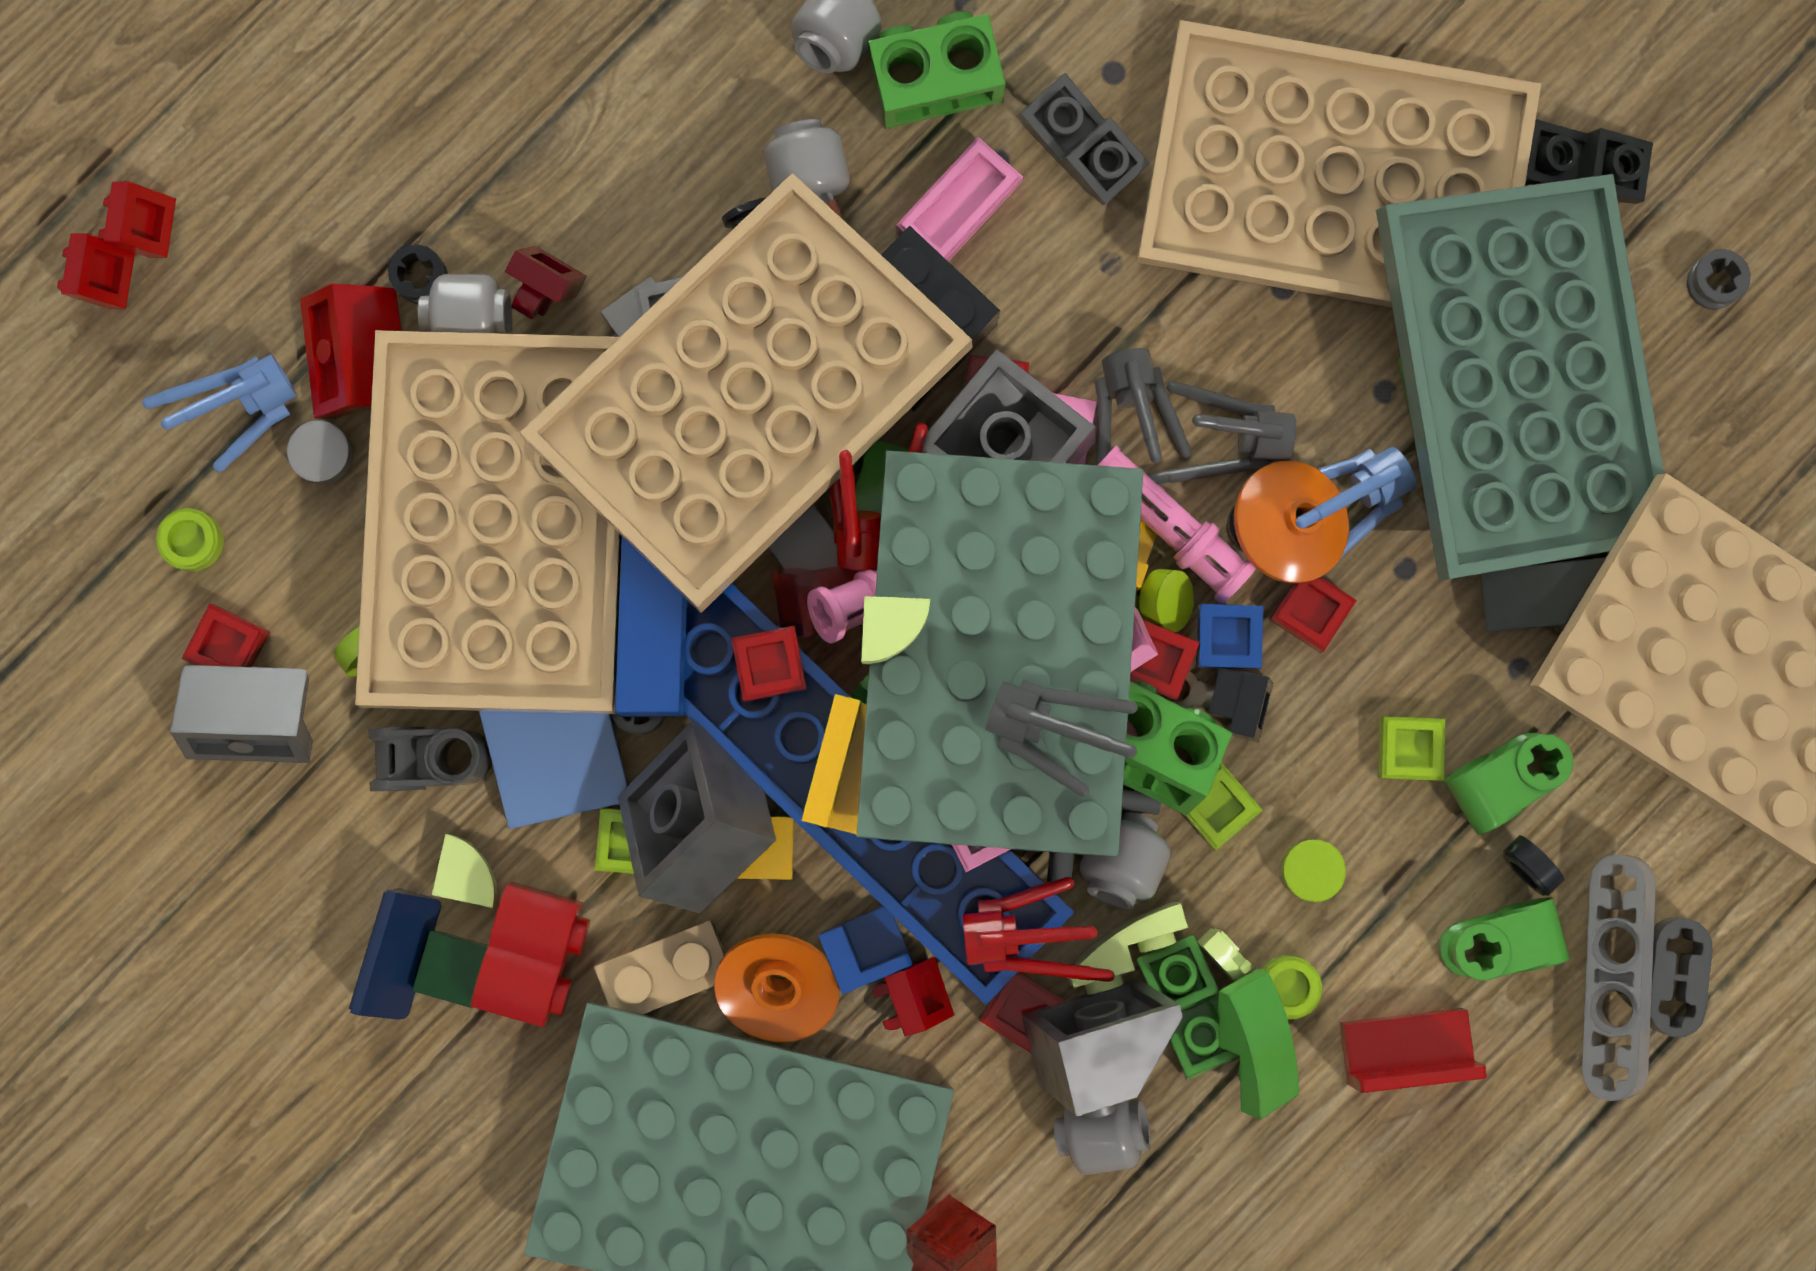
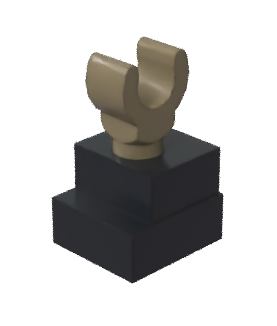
M1219 668L1216 684L1213 686L1200 682L1191 671H1188L1185 681L1190 685V693L1184 700L1173 703L1183 708L1207 709L1214 718L1232 722L1230 731L1233 732L1232 735L1234 737L1259 743L1274 684L1272 680L1267 676L1245 671L1242 673Z

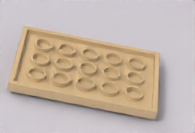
M1180 20L1176 32L1136 263L1392 308L1376 210L1389 204L1525 186L1542 83Z
M792 173L539 413L520 434L565 481L702 613L840 478L839 453L843 450L850 451L852 464H854L972 349V339Z
M375 330L356 706L360 708L615 714L622 535L523 439L520 432L619 337Z
M1658 474L1653 479L1530 686L1816 870V571L1669 474Z

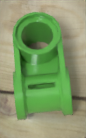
M1523 733L1515 736L1492 752L1461 766L1448 775L1444 782L1476 834L1480 835L1503 825L1522 812L1526 806L1560 787L1568 780L1573 770V755L1570 747L1561 738L1552 734ZM1531 749L1547 752L1548 757L1544 758L1541 762L1545 772L1528 771L1527 765L1531 764L1534 760Z
M1553 897L1518 902L1500 908L1497 912L1456 922L1448 926L1442 933L1438 944L1439 957L1443 965L1450 972L1479 981L1492 980L1517 972L1543 969L1561 964L1570 959ZM1474 940L1482 941L1484 950L1475 954V961L1467 960L1465 950L1474 947Z

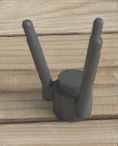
M1133 348L1119 351L1103 358L1102 366L1105 376L1094 380L1098 398L1096 465L1110 452L1112 399L1115 398L1118 408L1136 407L1151 462L1159 463L1162 460L1158 436L1149 402L1154 399L1180 455L1184 458L1189 457L1192 452L1165 390L1160 367H1153L1150 350L1147 348Z
M1169 381L1166 388L1170 393L1242 414L1241 420L1196 414L1192 419V423L1197 427L1238 433L1239 452L1249 453V457L1147 474L1155 483H1174L1245 471L1256 472L1260 468L1271 464L1272 461L1291 460L1296 439V419L1293 413L1275 412L1274 405L1253 404L1193 385L1190 386L1176 381Z
M1024 679L1020 687L1005 681L1002 683L985 727V731L1001 736L998 748L1020 756L1081 797L1089 793L1088 786L1025 742L1026 739L1038 743L1043 729L1127 758H1133L1137 754V749L1134 745L1049 715L1051 706L1042 703L1048 702L1133 714L1138 709L1134 701L1047 688Z

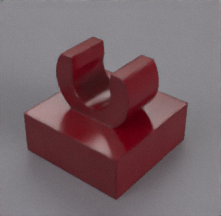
M537 246L515 250L505 270V273L523 283L514 297L511 308L530 319H534L536 314L544 316L552 301L560 303L576 298L587 277Z

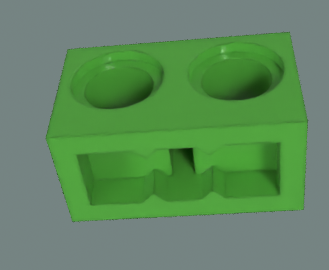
M956 12L939 19L936 26L914 30L911 25L894 26L880 32L878 39L868 41L869 61L885 129L1003 102L1006 84L989 13L973 17L972 12ZM968 49L975 52L980 57L981 62L972 69L962 70L952 65L948 58L957 50ZM907 62L917 66L922 74L914 82L899 83L890 76L889 72L895 65Z
M1130 681L1129 701H1134L1138 709L1135 713L1128 714L1127 720L1136 728L1138 737L1126 733V743L1134 745L1137 749V754L1133 758L1125 757L1123 784L1187 815L1208 796L1233 732L1217 725L1216 721L1209 714L1201 710L1183 708L1161 697L1160 694L1156 693V688L1142 681L1133 683ZM1174 745L1184 748L1190 754L1193 765L1179 759L1174 750Z

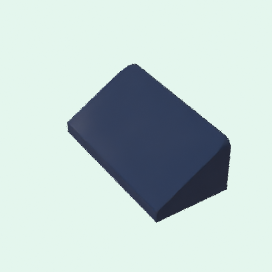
M402 888L387 890V892L383 893L349 1005L350 1013L359 1016L397 1020L407 1018L416 993L412 990L431 930H435L442 907L441 901Z

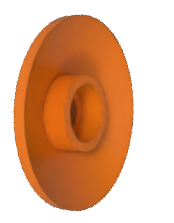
M1287 460L1266 465L1254 472L1245 481L1235 503L1234 527L1241 549L1248 560L1259 571L1281 582L1304 583L1323 576L1338 563L1346 548L1349 535V518L1346 507L1306 528L1301 529L1296 526L1297 508L1301 509L1305 514L1314 507L1340 494L1334 483L1315 467L1302 462Z
M761 934L740 941L725 953L717 967L714 979L715 997L726 1018L741 1031L766 1041L792 1042L812 1036L824 1028L831 1020L839 1001L840 987L828 958L810 943L789 935ZM772 975H780L787 979H777Z

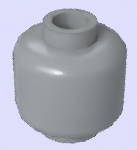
M806 0L791 23L792 36L798 56L812 69L826 74L853 70L868 51V41L876 39L882 29L881 16L874 0Z
M820 119L792 122L774 130L775 139L768 143L764 149L772 191L792 173L825 203L833 201V196L842 193L848 188L850 175L841 137L837 131L822 127Z
M442 274L433 281L429 296L419 297V329L421 332L511 334L512 304L508 289H500L497 281L489 274Z
M1125 812L1120 826L1119 856L1083 855L1080 863V873L1082 878L1089 884L1087 892L1092 897L1107 905L1124 910H1131L1134 908L1135 903H1145L1155 897L1169 862L1171 850L1164 838L1157 834L1158 824L1144 815Z
M1131 1099L1118 1103L1117 1111L1094 1119H1086L1081 1116L1076 1117L1065 1108L1064 1117L1056 1118L1054 1121L1055 1142L1060 1156L1070 1155L1072 1163L1082 1174L1092 1175L1132 1169L1139 1163L1142 1151L1149 1150L1151 1146L1149 1120L1142 1100L1134 1101Z

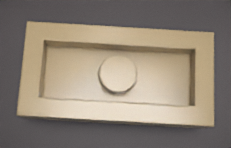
M711 919L594 966V969L610 1007L645 1014L713 987L717 967L725 955V951Z

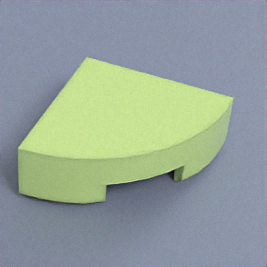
M865 596L862 664L886 661L905 650L917 638L926 624L930 611V599Z
M445 834L432 895L490 908L496 907L497 882L486 859L471 842L457 835Z
M1210 928L1197 941L1200 949L1233 983L1253 971L1254 966L1238 952L1240 949L1223 931Z

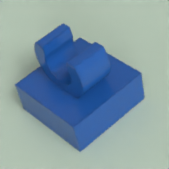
M1198 605L1197 642L1200 643L1196 651V668L1262 669L1263 606Z

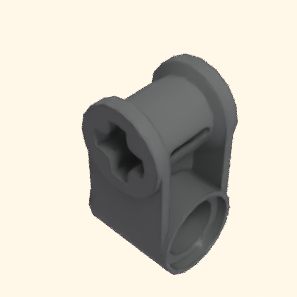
M425 727L368 729L369 739L375 741L376 779L370 781V792L426 790V787L470 785L478 783L486 777L492 768V760L486 738L476 731L456 728L425 729ZM458 740L466 742L472 754L470 765L461 774L453 772L447 763V752L450 746Z

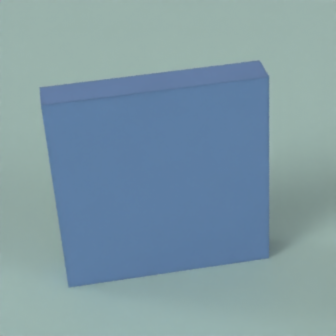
M479 711L509 829L619 804L618 796L629 786L611 714Z

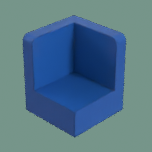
M884 906L822 931L818 935L842 995L913 965L912 958L895 917Z

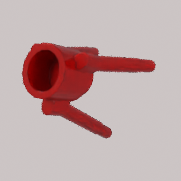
M918 423L916 425L908 452L922 453L928 431L925 423ZM843 450L839 453L840 478L828 488L834 520V543L837 544V565L850 570H876L878 565L881 514L873 511H857L852 455L850 451Z
M1071 877L1047 882L1000 899L978 901V913L963 914L967 965L984 964L985 972L1008 970L1088 981L1111 982L1115 977L1114 972L1109 969L1006 956L1019 954L1018 945L1093 939L1097 936L1098 931L1094 926L1016 930L1015 915L1002 916L1004 912L1073 888L1074 880Z

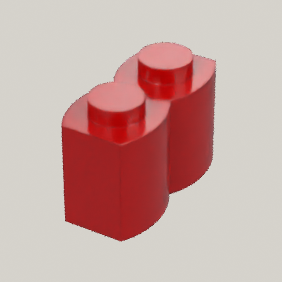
M515 882L506 884L476 981L470 1007L539 1027L546 1026L552 1014L562 1016L573 984L572 979L563 977L570 953L580 956L590 926V919L581 917L584 902Z

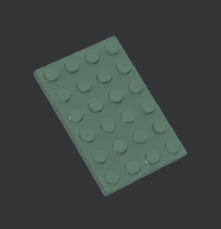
M1613 174L1389 204L1377 209L1376 215L1438 579L1447 580L1611 551L1655 476L1664 474Z
M886 450L875 596L930 599L931 602L928 619L917 638L905 650L892 658L870 664L857 838L1110 857L1119 856L1124 756L1093 747L1043 729L1038 743L1026 739L1025 742L1088 786L1089 793L1081 797L1020 756L998 748L1001 736L985 731V727L997 693L1004 681L1020 687L1024 679L1047 688L1129 700L1144 469ZM1042 702L1051 706L1049 713L1051 716L1126 742L1128 713Z
M588 1001L523 1255L593 1271H912L954 1089L948 1086Z

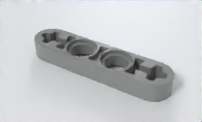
M1630 855L1607 856L1597 863L1592 870L1590 878L1582 1072L1584 1082L1589 1091L1598 1098L1607 1101L1629 1099L1639 1094L1646 1085L1649 1068L1656 883L1654 873L1649 865L1642 859ZM1623 865L1625 875L1636 880L1635 890L1624 892L1623 910H1636V920L1627 917L1607 919V909H1621V892L1616 888L1610 887L1611 876L1621 875ZM1618 927L1624 928L1631 933L1636 946L1634 955L1624 964L1613 961L1607 954L1605 947L1607 936ZM1614 990L1623 992L1632 1002V1018L1622 1027L1611 1024L1603 1013L1604 999ZM1602 1035L1611 1038L1631 1036V1045L1617 1046V1064L1622 1068H1628V1079L1617 1081L1615 1088L1613 1078L1603 1075L1602 1072L1603 1064L1614 1061L1615 1043L1603 1045Z

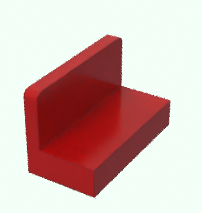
M332 283L300 298L313 414L316 419H336L360 409H371L375 330L401 331L397 293L394 288Z
M1457 1008L1340 1022L1347 1084L1360 1093L1487 1078L1486 1066L1474 1059L1467 1009Z

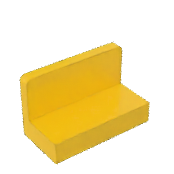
M835 694L801 820L856 835L867 704L861 703L860 700Z

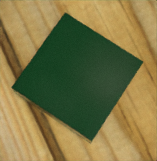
M431 930L412 991L473 1008L470 1005L488 945L438 930Z

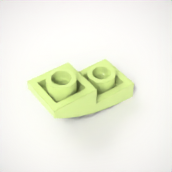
M1173 901L1129 919L1097 940L1073 963L1112 970L1115 974L1113 981L1103 982L1068 978L1070 985L1073 988L1085 985L1088 995L1104 992L1123 985L1121 974L1135 970L1128 945L1137 943L1140 953L1156 950L1176 943L1173 932L1188 928L1181 903Z

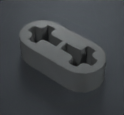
M1674 917L1666 918L1654 926L1650 1028L1671 1037H1686L1696 1032L1702 1025L1706 1014L1713 948L1712 939L1707 929L1699 922ZM1683 928V938L1693 941L1692 953L1681 954L1677 974V955L1672 951H1667L1666 943L1668 938H1678L1680 929ZM1676 980V1000L1686 1003V1011L1684 1015H1675L1672 1025H1670L1669 1016L1659 1012V1005L1661 1001H1670L1672 999L1674 982Z

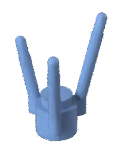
M271 353L260 360L256 356L238 367L145 397L142 404L145 408L151 409L231 383L232 386L184 407L180 411L161 420L163 429H172L239 398L250 415L261 410L263 415L214 462L213 469L217 472H222L273 424L291 415L285 403L297 397V394L282 367Z
M1389 447L1377 455L1371 449H1368L1351 459L1318 468L1329 479L1356 471L1357 473L1351 476L1353 487L1299 516L1296 519V526L1301 529L1306 528L1358 499L1368 508L1377 505L1372 512L1349 532L1346 548L1342 554L1343 557L1385 517L1403 508L1401 497L1417 487L1416 478L1409 462L1397 448Z

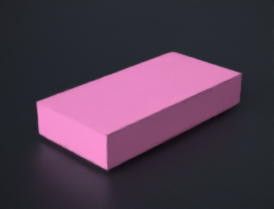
M977 137L896 224V230L902 234L910 225L949 262L1022 183L1023 176L982 139Z

